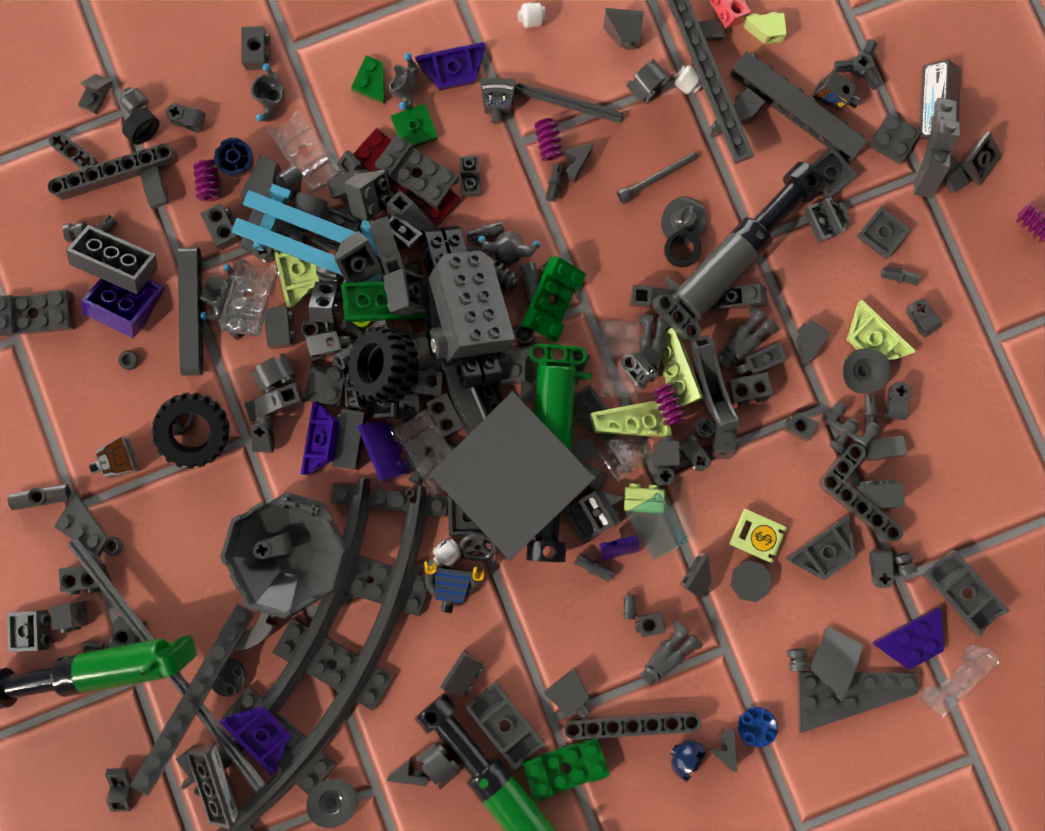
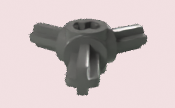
M867 40L863 51L859 52L857 57H852L851 60L835 61L834 71L851 72V74L857 77H863L871 89H877L882 82L873 71L874 58L872 56L878 46L876 40Z

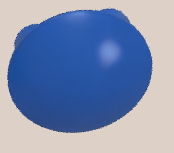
M752 707L742 713L738 721V732L746 744L753 747H763L774 742L778 725L770 711L762 707Z

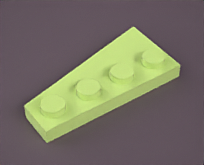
M671 328L665 331L664 334L666 347L662 355L664 366L662 371L666 384L675 383L671 390L677 389L673 396L680 397L676 404H682L681 408L704 398L681 337Z
M655 401L597 411L590 414L594 433L653 437L673 436L670 426L663 425V421L666 418H661L660 414L664 411H658L657 408L661 404H656Z

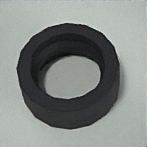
M139 109L126 119L122 127V133L134 145L143 144L155 135L160 125L159 120L148 109Z
M687 230L673 233L666 240L664 246V254L667 261L676 267H687L693 264L701 253L699 238L693 232ZM679 238L689 239L694 246L692 256L686 260H679L672 253V244Z

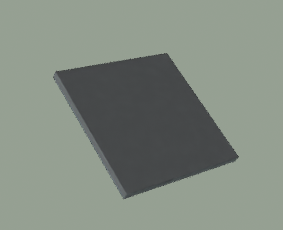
M513 391L430 473L434 480L509 560L513 559L596 478Z

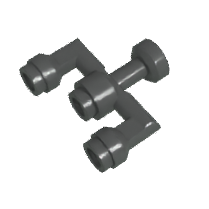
M837 401L833 405L832 413L825 423L838 431H842V434L837 441H831L829 446L842 454L845 450L843 445L850 436L852 440L866 448L873 437L878 436L881 427L871 421L867 425L866 432L862 437L857 434L860 423L853 418H849L844 424L837 421L840 416L845 414L848 408L843 403Z

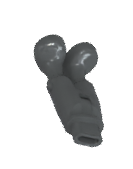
M752 307L749 310L750 319L747 324L738 327L736 333L731 337L724 349L721 350L718 362L727 370L732 365H736L754 348H758L764 335L768 333L775 335L779 331L774 322L767 318L761 327L750 335L753 328L766 317L756 307Z
M639 315L637 321L643 325L644 333L638 341L639 353L644 356L658 374L663 351L666 347L664 334L671 327L662 317H657L656 335L654 340H652L655 316Z
M678 620L673 623L674 634L671 639L660 643V647L644 666L645 670L640 674L650 686L656 680L660 681L678 664H682L685 659L684 655L692 649L699 650L703 646L693 634H690L679 649L674 650L675 646L690 633Z

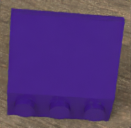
M100 278L81 300L83 314L134 339L148 320L164 290V286L149 279L141 291L135 294Z
M383 420L358 425L380 481L390 483L409 475L407 471L410 469L406 458L402 459L400 452L403 450L399 441L395 442L393 435L396 433L391 423L388 424L387 421Z

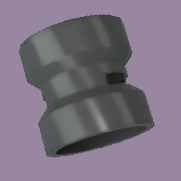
M86 223L64 224L63 235L66 242H73L86 228Z
M521 325L518 326L515 331L517 343L521 346L530 345L534 340V331Z
M708 418L700 419L693 427L694 434L701 439L708 438L715 431L713 421Z
M911 552L893 556V563L897 565L898 569L896 571L899 577L918 571L916 565L912 562L913 556Z
M807 649L787 650V655L791 659L789 663L790 671L809 669V663L805 659L808 655Z

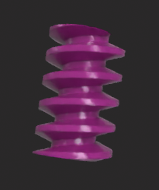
M552 118L541 119L534 123V127L537 129V142L539 143L538 148L542 161L556 160L564 155V152H558L562 145L556 143L560 142L561 138L555 136L560 134L559 130H554L558 127V123H552Z
M200 160L193 164L194 176L196 178L194 182L197 185L195 190L198 192L196 193V198L200 201L210 202L220 199V197L215 196V194L220 193V190L214 189V187L219 186L218 182L213 181L219 178L218 175L213 174L218 171V168L212 167L216 165L215 160Z
M1031 201L1018 213L1016 222L1023 220L1022 228L1029 225L1027 232L1035 231L1033 238L1041 236L1038 241L1041 243L1045 241L1044 212L1037 213L1038 206L1031 208L1033 204Z
M675 383L665 384L653 392V396L658 397L655 403L661 404L657 407L658 411H664L660 414V417L666 418L663 421L665 426L676 425L687 420V418H681L685 411H678L683 406L682 404H676L680 397L673 396L677 389L671 390Z

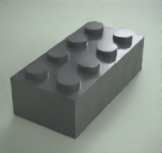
M87 225L66 249L71 266L135 294L141 291L158 269L156 254L90 225Z

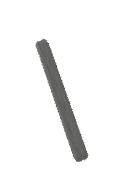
M520 82L516 86V93L614 122L620 123L622 121L623 112Z

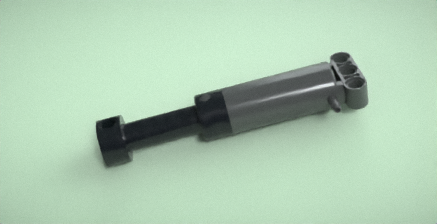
M797 162L784 175L783 182L785 186L754 219L745 217L680 286L671 280L670 277L665 279L667 286L674 293L672 295L656 296L653 299L652 306L682 339H697L700 336L701 327L698 322L772 244L770 234L801 201L810 203L825 188L823 177L814 167L805 162ZM662 299H665L666 301L665 308L661 306ZM676 312L679 314L678 322L674 320V314ZM689 326L692 328V334L690 336L687 333V328Z

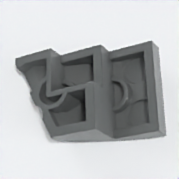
M827 626L823 632L820 646L813 652L809 668L821 678V681L826 686L829 685L838 694L837 698L842 701L854 676L863 644Z

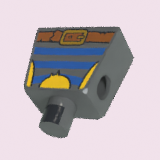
M834 70L830 71L818 82L811 97L835 109H841L846 104L856 108L861 100L860 97L853 94L856 85Z

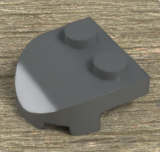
M825 198L823 201L803 209L818 243L832 239L847 229L846 225L849 221L848 211L842 203L837 204L834 202L833 198Z

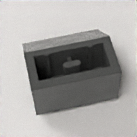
M386 170L359 173L344 182L351 214L357 218L366 221L371 220L387 208V203L392 199Z
M895 479L877 481L878 484H876V481L858 482V486L853 487L878 508L905 506L903 483H896Z

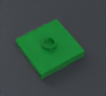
M425 103L412 107L410 110L390 115L397 135L412 144L413 148L438 139Z

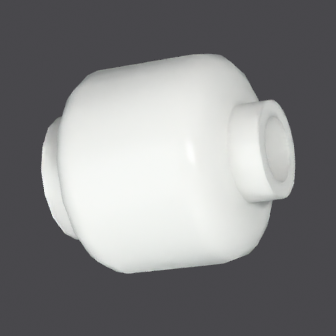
M539 2L524 3L521 10L518 11L519 22H522L525 28L542 26L543 21H546L545 7L541 6Z
M691 65L682 66L674 76L675 86L684 94H689L692 91L696 93L702 86L696 69Z
M443 539L433 549V554L435 555L433 560L440 567L444 565L450 568L461 557L459 545L453 539Z

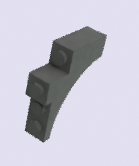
M937 97L934 103L932 128L924 158L914 180V195L933 198L950 168V152L959 138V122H956V101Z
M260 155L240 195L245 199L248 190L271 199L270 188L272 184H277V176L281 170L279 164ZM253 209L247 222L260 226L265 213ZM277 219L273 228V232L281 235L284 234L289 236L288 238L304 244L308 238L304 232L280 219Z
M709 335L690 340L696 378L702 387L704 405L710 417L713 416L721 432L740 427L739 419L733 409L722 378L713 340Z

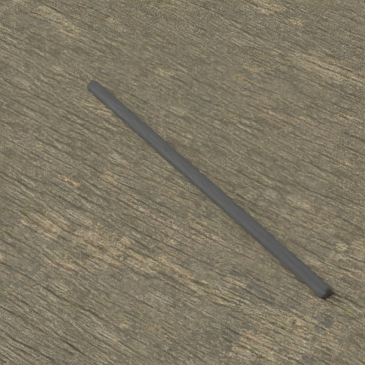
M78 539L71 540L67 544L70 550L141 642L154 640ZM178 672L168 678L183 696L189 683ZM203 703L197 716L255 792L260 791L265 786L264 781Z

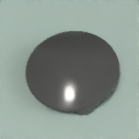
M230 657L213 685L212 690L218 695L225 697L239 693L246 682L244 666L237 659Z

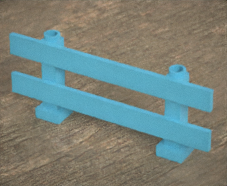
M272 184L270 188L271 199L248 190L243 205L265 213L260 226L237 218L231 233L254 241L253 247L257 250L264 251V248L267 246L342 275L334 260L335 255L275 233L273 228L277 219H280L339 243L356 232L285 205L284 202L289 203L291 198V191ZM363 219L360 232L368 239L376 257L380 258L369 221ZM376 273L364 282H379L383 274Z

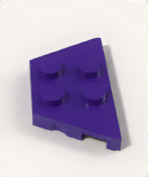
M485 42L415 56V60L439 91L475 84L486 48Z
M312 403L301 475L308 476L333 461L339 421L321 403Z
M937 607L875 640L872 644L908 670L918 666L944 651L941 609Z
M264 706L222 718L220 724L273 776L278 762L283 755L284 748L289 741V731Z

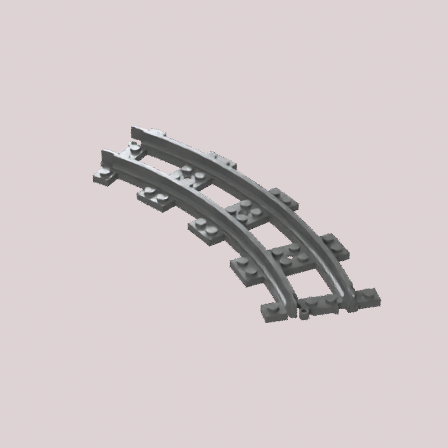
M365 478L359 479L357 487L333 485L331 503L350 505L343 539L350 551L339 589L321 599L309 626L295 618L291 619L272 652L286 660L288 664L264 698L249 686L222 717H228L264 706L290 733L289 741L277 765V768L280 770L242 807L239 808L237 805L240 815L233 828L220 827L217 831H256L252 823L264 814L294 783L309 795L311 790L322 782L336 765L322 750L338 730L354 704L358 702L374 711L394 676L376 665L388 643L400 611L420 616L428 592L425 577L413 573L420 550L426 515L446 517L448 497L426 495L427 488L419 485L416 503H411V498L415 496L414 489H406V496H404L401 492L382 490L380 486H376V491L370 493V479ZM370 508L407 512L395 566L359 555ZM368 576H372L374 578L373 583L367 582ZM346 593L382 604L360 655L326 637ZM331 660L336 661V667L330 666ZM305 673L312 675L339 691L308 737L278 712ZM231 735V740L242 753L245 748ZM220 746L218 748L224 768L232 763V760ZM186 752L176 758V761L188 776L182 783L181 791L195 782ZM196 786L194 788V794L200 796L198 788Z

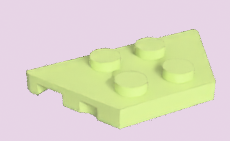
M274 249L286 306L291 309L313 291L315 282H321L316 274L317 265Z
M863 300L858 302L846 339L856 350L863 348L875 349L883 353L889 361L915 352Z

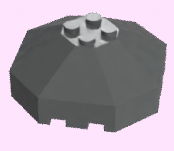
M286 492L269 503L260 502L244 514L232 518L220 558L231 573L229 576L236 589H239L246 608L280 618H289L339 589L350 550L324 502ZM289 532L293 552L265 559H259L254 555L253 548L260 540ZM262 545L259 550H263L265 553L268 548Z

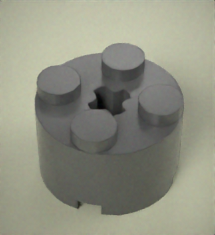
M653 58L651 62L646 63L634 75L635 79L633 81L630 80L626 87L641 103L647 104L654 97L655 90H662L670 78Z
M285 353L280 354L281 358L276 360L275 357H272L255 367L256 370L250 371L261 392L269 393L278 389L279 384H289L295 380L294 375L296 373Z
M439 741L437 744L433 742L416 757L418 763L422 760V769L435 785L438 784L441 790L459 774L460 767L453 757L449 759L446 756L447 750Z

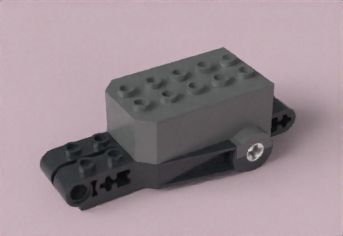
M459 226L421 229L420 232L423 236L420 238V248L429 277L423 289L428 346L431 357L434 360L443 359L445 366L454 365L461 389L500 384L502 373L498 359L505 351L510 349L515 336L492 258L482 251L467 252Z

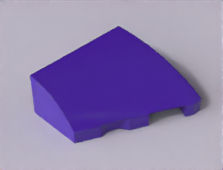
M638 535L599 544L603 561L640 552Z

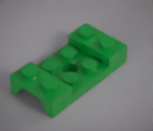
M550 256L521 326L546 337V340L549 342L558 343L565 326L561 322L575 290L580 291L586 273L560 257ZM553 294L554 302L550 304L549 298Z
M598 738L583 739L531 757L522 763L535 802L552 797L555 793L590 781L592 783L610 777ZM567 762L572 766L570 772L564 773L561 771L560 766L562 763Z

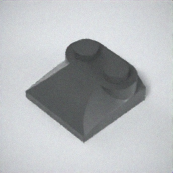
M311 363L304 401L342 407L345 392L344 379L349 370L336 366Z

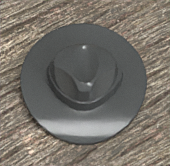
M679 197L672 200L666 206L661 218V227L664 235L668 239L677 231L687 230L699 237L706 226V211L699 202L688 197ZM679 238L673 243L688 244L691 241L686 238Z
M870 348L858 349L851 352L844 361V382L854 392L862 394L876 392L883 388L890 378V362L878 350Z
M328 779L322 781L308 795L306 803L308 816L320 827L334 828L341 826L349 821L356 812L358 797L353 786L344 780Z

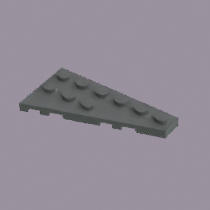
M798 672L799 732L802 733L918 694V674L855 672L848 691L841 701L837 698L838 694L829 685L826 686L814 672Z

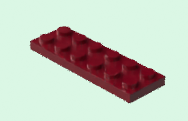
M376 128L353 155L370 172L378 171L375 163L392 140ZM417 169L413 172L412 176L419 178L423 172ZM388 177L390 189L395 193L399 190L404 193L436 228L461 201L458 195L449 190L439 210H436Z

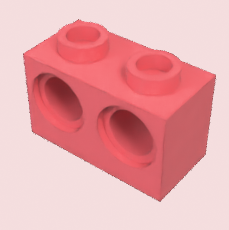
M709 0L725 29L743 23L751 13L745 0Z

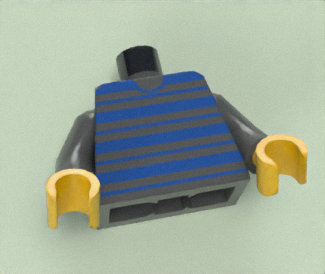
M427 561L424 562L426 586L429 593L436 600H442L441 612L453 613L454 602L463 603L464 600L474 593L480 581L484 578L485 570L483 569L482 573H477V567L473 568L472 575L471 571L436 566V561H434L433 566H427Z

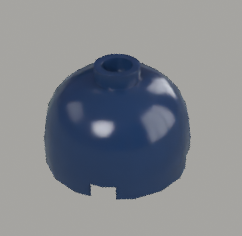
M228 138L221 142L218 149L216 148L214 160L217 167L224 174L231 177H241L251 170L254 164V155L246 142L239 138Z
M691 740L684 741L680 746L676 744L670 753L673 756L671 766L674 773L685 782H688L692 777L690 776L691 771L695 772L708 748Z

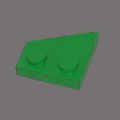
M366 55L352 83L351 90L384 104L383 62Z

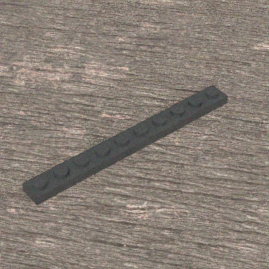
M667 0L734 163L737 164L753 158L754 153L690 1Z
M239 604L235 606L130 786L147 796L151 794L254 617V612Z

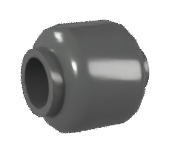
M128 87L121 92L120 103L130 115L139 109H148L149 100L139 88L131 89Z

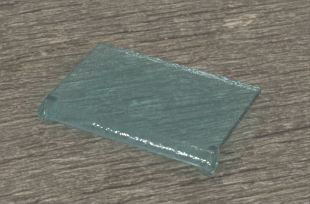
M660 492L654 494L651 499L625 512L653 560L688 542L686 535Z

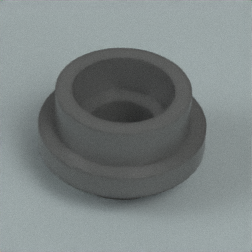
M109 537L111 540L104 552L109 556H116L121 553L123 543L118 537ZM113 543L116 544V549H115V550H113V549L111 548V545H112Z

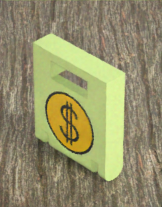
M743 509L729 545L769 563H773L774 560L768 556L769 554L776 556L784 534L779 533V529L786 531L787 527L752 511ZM745 521L751 522L752 524L745 540L739 538Z

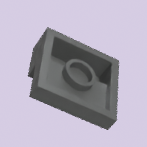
M48 610L7 613L8 652L49 649L52 636L49 634L51 616L48 614Z

